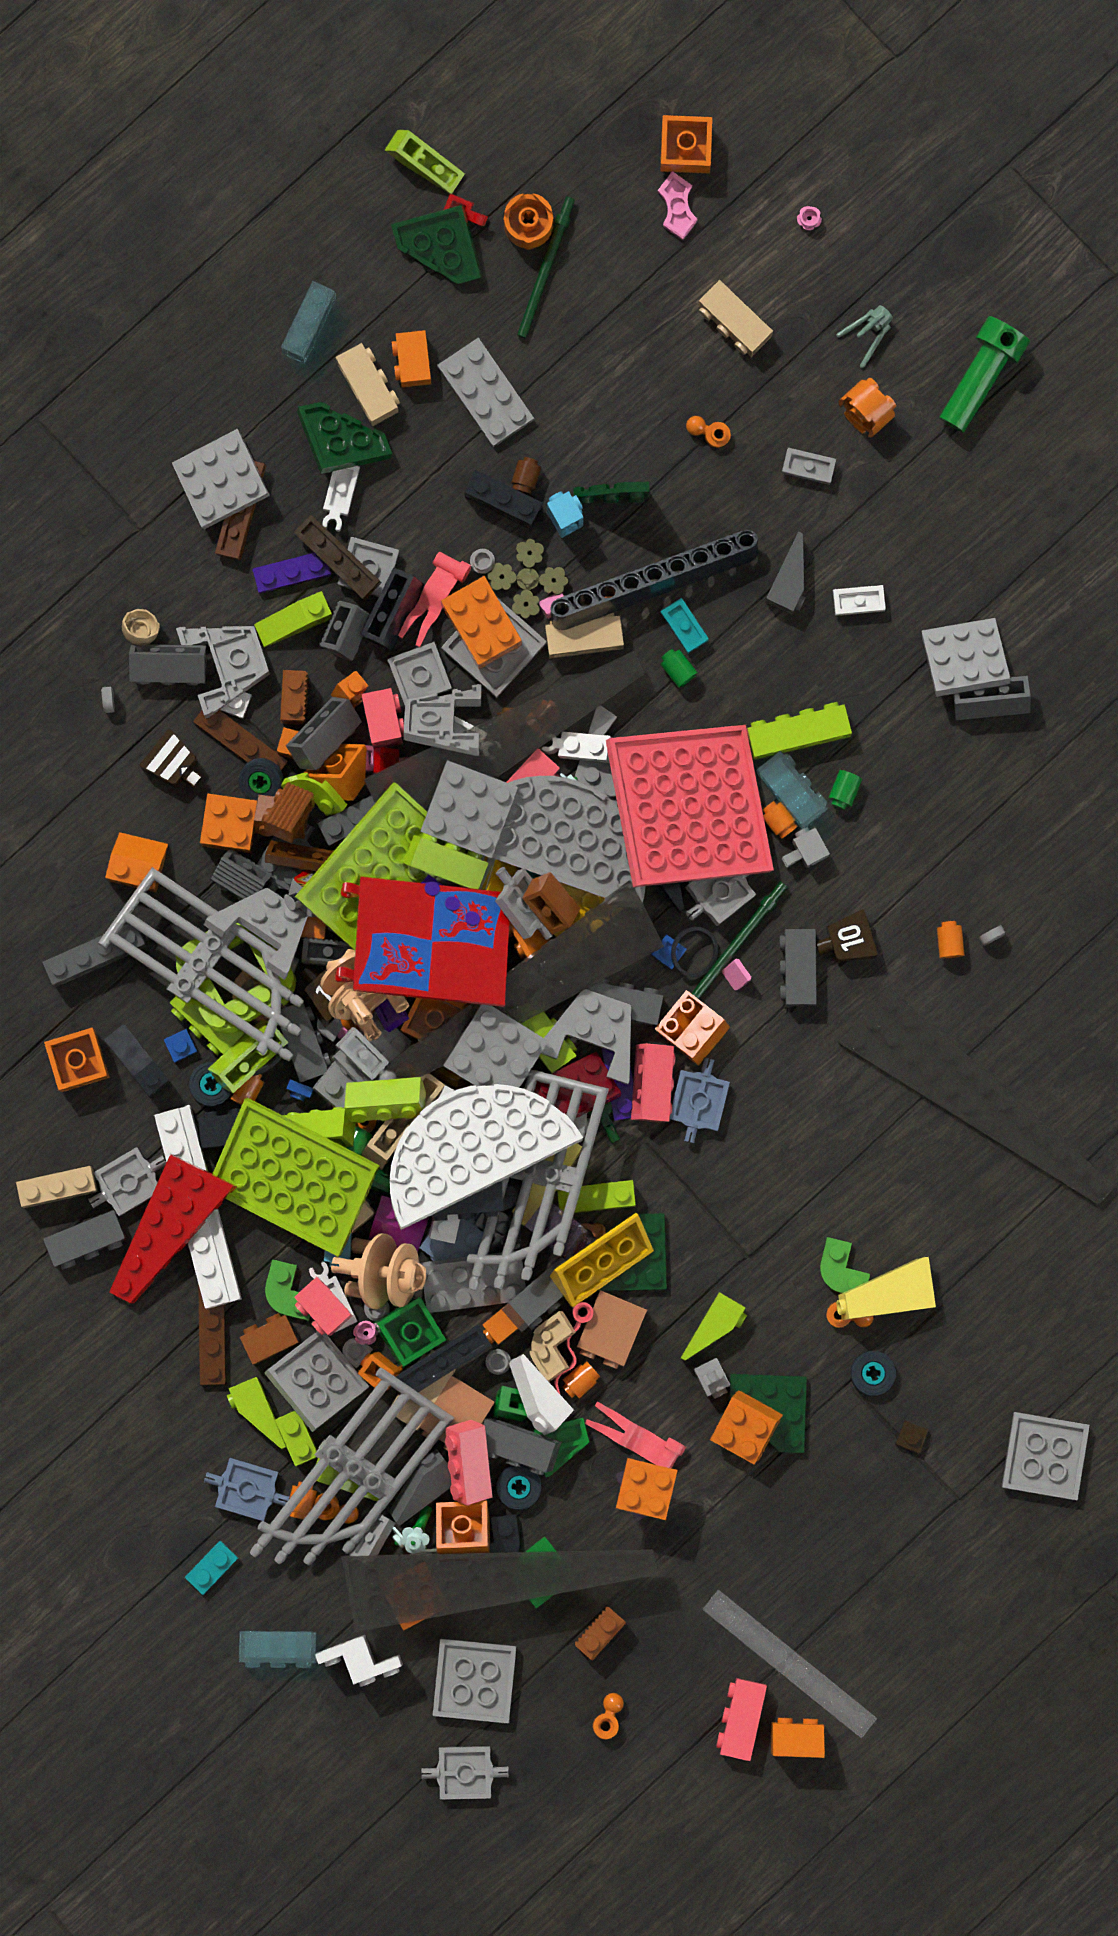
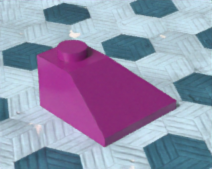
M382 1196L368 1240H372L381 1233L388 1234L394 1239L397 1248L404 1243L412 1244L418 1253L429 1217L401 1230L395 1218L391 1198Z

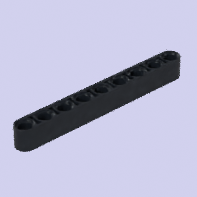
M743 530L558 598L552 602L550 607L552 625L558 630H567L749 563L758 556V537L751 530Z

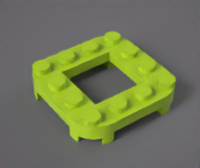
M236 923L245 930H247L249 933H251L252 935H254L255 937H257L258 939H260L261 941H263L264 943L278 951V949L273 947L271 944H269L268 942H266L265 940H263L262 938H260L259 936H257L241 924ZM235 936L228 949H232L245 941ZM193 939L182 948L192 954L200 941ZM249 945L263 971L267 974L261 952ZM176 956L177 972H179L185 961ZM290 967L285 980L280 976L279 979L283 986L294 992L296 977ZM208 977L198 988L246 1022H250L262 1015L238 997L224 1004L211 979ZM260 984L248 991V993L271 1007L272 990L267 986ZM192 997L203 1019L211 1029L219 1032H229L230 1034L239 1031L233 1024ZM281 997V1004H283L284 1006L289 1002V1000L287 1001L286 999Z

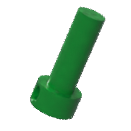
M988 316L976 336V340L982 344V347L939 416V419L962 433L965 432L1006 362L1009 360L1018 363L1030 343V340L1024 334L992 316ZM1002 334L1006 338V342L1004 345H1002L1000 341V337Z

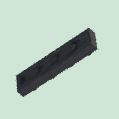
M476 1325L400 1373L396 1378L419 1393L492 1345L480 1326Z

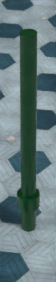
M571 197L565 198L561 212L557 214L554 221L555 229L519 327L518 337L526 339L564 230L568 229L571 221L569 216L575 199Z
M780 881L771 894L763 898L759 909L691 993L697 999L701 998L767 913L775 909L778 905L776 902L788 888L784 883Z

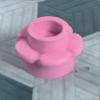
M810 206L803 207L800 210V215L797 216L798 224L802 225L805 230H813L814 227H818L821 224L822 220L820 211Z
M362 1321L354 1328L353 1335L356 1336L355 1340L361 1345L367 1343L370 1345L376 1341L378 1330L373 1323Z

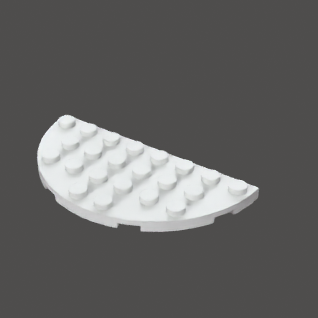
M500 1084L478 1087L475 1085L448 1093L432 1102L420 1112L410 1126L406 1128L395 1150L390 1173V1196L398 1225L402 1230L583 1141V1137L565 1113H562L550 1104V1101L522 1088Z

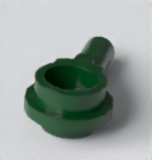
M608 1102L604 1105L600 1121L610 1142L614 1143L620 1140V1137L609 1117L612 1105L611 1102Z

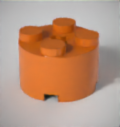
M520 194L509 201L504 212V229L509 240L516 246L531 250L541 246L549 239L553 231V212L546 199L538 194ZM533 218V223L525 224L524 219L530 220Z
M872 378L860 380L838 401L840 408L844 405L847 410L844 413L847 420L862 434L866 431L869 432L868 437H873L894 418L895 413L893 409L896 407V403L888 395L884 396L878 390L879 386Z

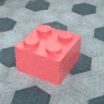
M391 688L362 694L373 749L403 744L404 722L403 718H397V713L401 712L398 694L393 695Z
M319 1277L312 1280L294 1297L298 1301L294 1305L304 1316L309 1314L315 1320L311 1324L321 1335L326 1333L331 1336L353 1316Z

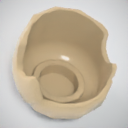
M143 609L127 612L122 621V632L125 639L133 645L150 644L157 637L160 628L156 617L148 610Z

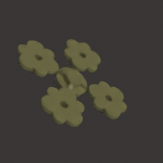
M528 539L526 543L520 542L516 546L518 552L517 560L523 562L524 566L527 567L522 569L517 576L512 572V567L509 564L503 566L501 563H495L492 566V572L488 573V579L491 581V587L494 590H500L501 588L508 590L510 589V584L514 583L516 579L518 585L525 589L521 592V595L517 594L514 596L513 600L515 603L512 605V611L515 614H521V617L524 619L539 613V606L537 605L539 598L533 596L530 591L537 586L538 582L544 586L546 593L553 592L557 595L561 594L564 591V586L568 584V579L564 577L565 571L561 567H556L555 569L548 567L545 570V574H542L540 577L531 568L535 565V562L540 563L542 561L541 554L544 551L543 545L535 543L533 539Z

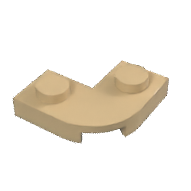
M563 1311L557 1312L539 1325L533 1332L534 1337L532 1339L530 1355L536 1367L548 1382L569 1368L557 1346L576 1332Z

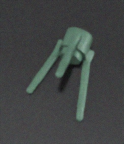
M879 305L875 310L871 309L866 315L836 334L839 338L865 321L868 324L857 334L858 338L862 337L871 328L876 332L879 329L881 330L861 362L860 368L865 367L883 336L891 328L889 323L893 320V317L886 308Z

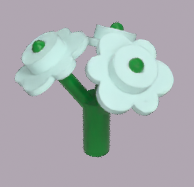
M425 1506L421 1510L416 1524L412 1528H404L402 1534L395 1527L392 1528L395 1533L392 1537L395 1545L401 1549L405 1547L411 1555H417L418 1559H423L424 1561L433 1558L432 1553H437V1549H427L430 1538L425 1534V1527L432 1512V1508L429 1506Z

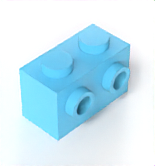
M560 491L549 498L550 502L547 503V513L561 538L583 527V512L581 510L583 507L576 495L572 497L569 491L564 494Z

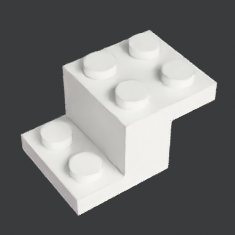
M365 1635L315 1654L318 1664L324 1662L326 1667L340 1662V1656L343 1655L353 1684L359 1682L360 1687L375 1682L374 1676L383 1673L385 1678L398 1673V1667L403 1665L400 1655L375 1663Z

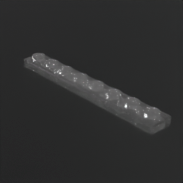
M717 1590L703 1607L707 1614L861 1739L877 1720L873 1714L720 1590Z

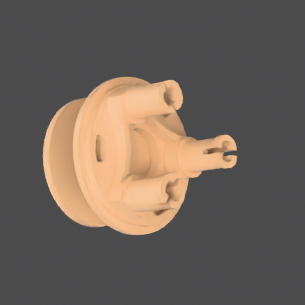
M348 949L338 960L328 961L327 971L321 979L320 986L324 993L333 995L328 1005V1010L332 1017L343 1020L352 1019L354 1024L360 1027L368 1041H372V1038L376 1040L381 1036L382 1032L372 1020V1010L378 1007L386 998L397 1013L405 1011L409 1004L404 996L353 991V982H337L335 974L338 967L354 970L355 950Z
M378 1234L372 1240L355 1237L351 1244V1250L355 1254H363L362 1258L351 1260L334 1257L332 1263L339 1264V1266H331L333 1273L348 1274L358 1279V1283L353 1281L346 1283L344 1289L345 1296L362 1298L365 1305L370 1309H380L388 1300L394 1306L404 1307L410 1302L414 1293L423 1288L426 1280V1267L419 1263L416 1248L412 1244L407 1243L401 1244L397 1248L394 1239L388 1234Z

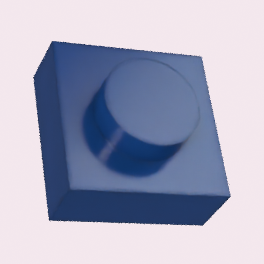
M666 934L652 953V956L672 970L674 964L671 958V948L674 939ZM679 943L676 948L677 962L687 950Z
M187 1029L164 1039L174 1063L197 1053Z
M291 1079L286 1088L291 1092L290 1097L303 1102L305 1098L311 1099L314 1093L311 1087Z

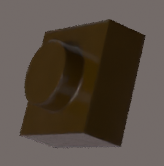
M904 1421L896 1445L920 1453L928 1429Z

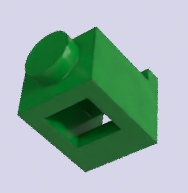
M501 1386L496 1393L493 1417L498 1418L499 1416L521 1422L526 1419L527 1414L518 1389ZM509 1404H514L516 1409L509 1407Z

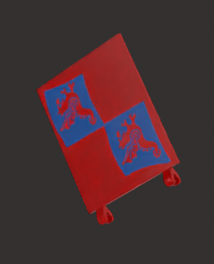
M360 877V885L350 882L343 883L341 896L343 898L359 897L354 970L338 967L335 974L337 982H353V991L505 1006L509 919L495 902L501 892L439 885V893L435 896H430L425 892V883ZM450 896L456 897L460 901V906L455 911H450L445 906V900ZM474 911L479 914L480 922L477 925L471 926L466 923L465 916L468 912Z

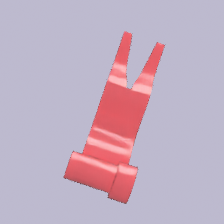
M438 552L433 561L436 569L427 581L417 605L407 616L398 636L403 638L413 622L428 610L415 644L420 647L429 628L442 611L441 600L448 597L457 581L463 583L466 580L472 565L464 561L459 562L442 552Z
M580 1302L573 1308V1317L577 1320L573 1328L575 1332L579 1329L581 1323H586L593 1317V1309L586 1302ZM584 1307L586 1309L585 1314L582 1316L578 1315V1310ZM571 1336L565 1340V1344L572 1355V1362L563 1373L574 1368L576 1364V1356L570 1348ZM562 1374L554 1379L555 1389L559 1394L558 1379Z
M599 1402L595 1406L619 1425L625 1433L588 1419L585 1422L586 1425L603 1433L613 1441L632 1450L655 1465L672 1468L678 1456H682L686 1449L684 1445L669 1437L665 1441Z

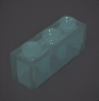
M312 281L281 346L282 354L304 364L306 363L336 300L334 290Z
M780 751L759 767L756 773L778 801L782 802L791 813L799 827L804 829L827 812L826 805L828 803L819 792L815 794L809 787L812 785L809 778L804 773L799 774L794 768L796 763L788 753L784 755Z
M240 1631L239 1662H245V1667H260V1663H270L271 1668H286V1663H296V1668H311V1663L317 1662L315 1656L317 1653V1631Z

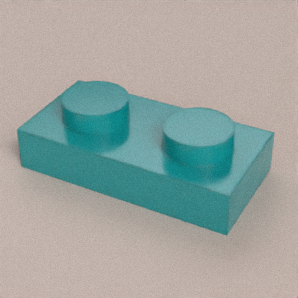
M682 598L661 611L662 616L687 654L709 641V638Z
M220 1540L185 1578L204 1595L232 1566L238 1557Z

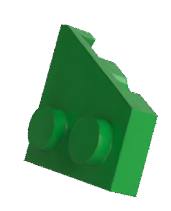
M583 1418L564 1422L555 1431L544 1435L562 1442L553 1471L545 1472V1476L550 1477L589 1443ZM534 1430L535 1433L543 1435L542 1432Z

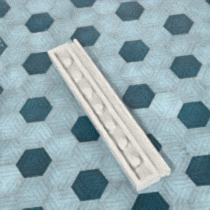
M187 1105L186 1107L154 1115L166 1162L171 1154L208 1171L191 1106ZM218 1209L211 1213L205 1220L206 1223L188 1242L205 1309L242 1299Z

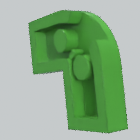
M827 1237L820 1263V1272L824 1282L830 1289L844 1293L868 1282L870 1274L846 1268L852 1243Z
M272 1259L265 1287L266 1298L269 1304L281 1314L310 1321L311 1316L309 1314L304 1316L294 1305L298 1302L294 1297L299 1292L292 1291L291 1289L297 1265Z

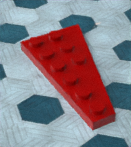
M170 1154L109 1293L129 1303H135L152 1284L157 1274L168 1266L173 1256L183 1249L206 1223L205 1220L214 1210L221 1206L222 1201L237 1186Z

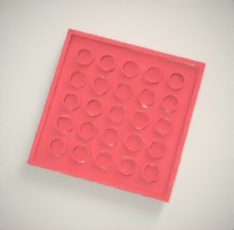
M746 725L616 737L606 740L633 888L768 873L774 870Z

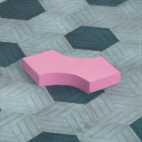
M672 171L658 190V194L664 199L668 210L663 227L683 241L698 219L692 214L688 206V195L692 185Z

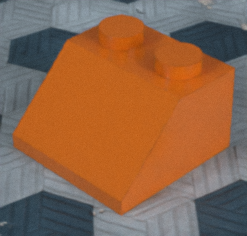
M340 744L339 749L324 761L322 767L316 771L307 769L304 773H308V778L314 779L321 784L326 780L343 800L353 801L365 784L367 748L363 744Z
M119 832L110 856L105 878L109 882L138 888L152 867L160 873L162 872L168 844ZM154 881L148 891L156 893L159 883Z
M778 1718L777 1722H772L771 1754L773 1756L824 1758V1725L818 1724V1719L804 1718L803 1723H793V1718Z

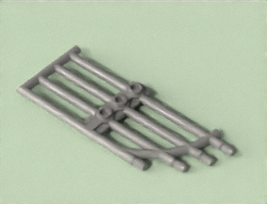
M152 867L98 943L107 948L110 942H112L171 982L167 990L186 1003L193 997L258 1041L259 1044L256 1050L264 1055L267 1049L275 1054H279L284 1060L290 1061L293 1054L272 1038L277 1025L285 1030L287 1029L289 1033L295 1036L301 1033V1029L281 1015V997L298 1007L304 1001L296 994L294 995L292 991L283 986L277 974L266 968L267 974H265L228 949V946L235 936L239 937L261 952L265 967L268 960L277 951L236 923L222 938L210 929L207 933L203 932L146 893L154 881L208 917L218 912ZM141 901L200 941L193 953H189L131 914L138 903ZM127 922L185 961L178 974H175L119 936L117 933L123 924ZM220 957H224L271 989V1007L214 970L213 967ZM206 977L269 1018L265 1032L262 1033L200 991L198 988Z
M530 1070L526 1076L527 1081L524 1089L534 1093L537 1081L550 1084L546 1099L553 1106H555L560 1087L573 1090L566 1114L573 1123H575L583 1093L595 1095L596 1100L576 1168L563 1165L567 1152L566 1148L555 1154L553 1162L542 1160L502 1180L503 1199L509 1178L523 1181L502 1255H488L498 1217H488L477 1255L469 1254L467 1257V1263L474 1264L471 1274L472 1278L469 1281V1289L477 1290L485 1265H499L494 1288L502 1289L510 1264L525 1259V1267L522 1270L521 1279L529 1281L537 1254L554 1240L557 1243L554 1245L553 1254L557 1256L562 1255L609 1088ZM532 1184L545 1186L546 1189L530 1245L513 1252ZM556 1189L569 1192L561 1223L543 1236Z
M379 1368L376 1376L381 1381L338 1437L334 1438L329 1435L326 1440L324 1439L314 1454L320 1460L271 1524L262 1521L258 1525L257 1529L262 1531L263 1534L257 1540V1544H254L250 1554L257 1557L263 1551V1547H266L270 1540L275 1537L287 1541L274 1559L278 1564H281L297 1544H314L311 1552H308L303 1560L307 1565H311L327 1544L350 1537V1540H347L342 1549L349 1554L455 1417L383 1368ZM391 1386L401 1393L358 1450L355 1452L346 1446L347 1440L387 1388ZM409 1399L421 1406L376 1465L364 1458ZM428 1413L440 1419L396 1478H393L384 1471ZM328 1465L340 1472L294 1533L280 1529ZM348 1478L359 1485L358 1489L323 1534H306ZM367 1492L379 1499L360 1524L340 1529Z

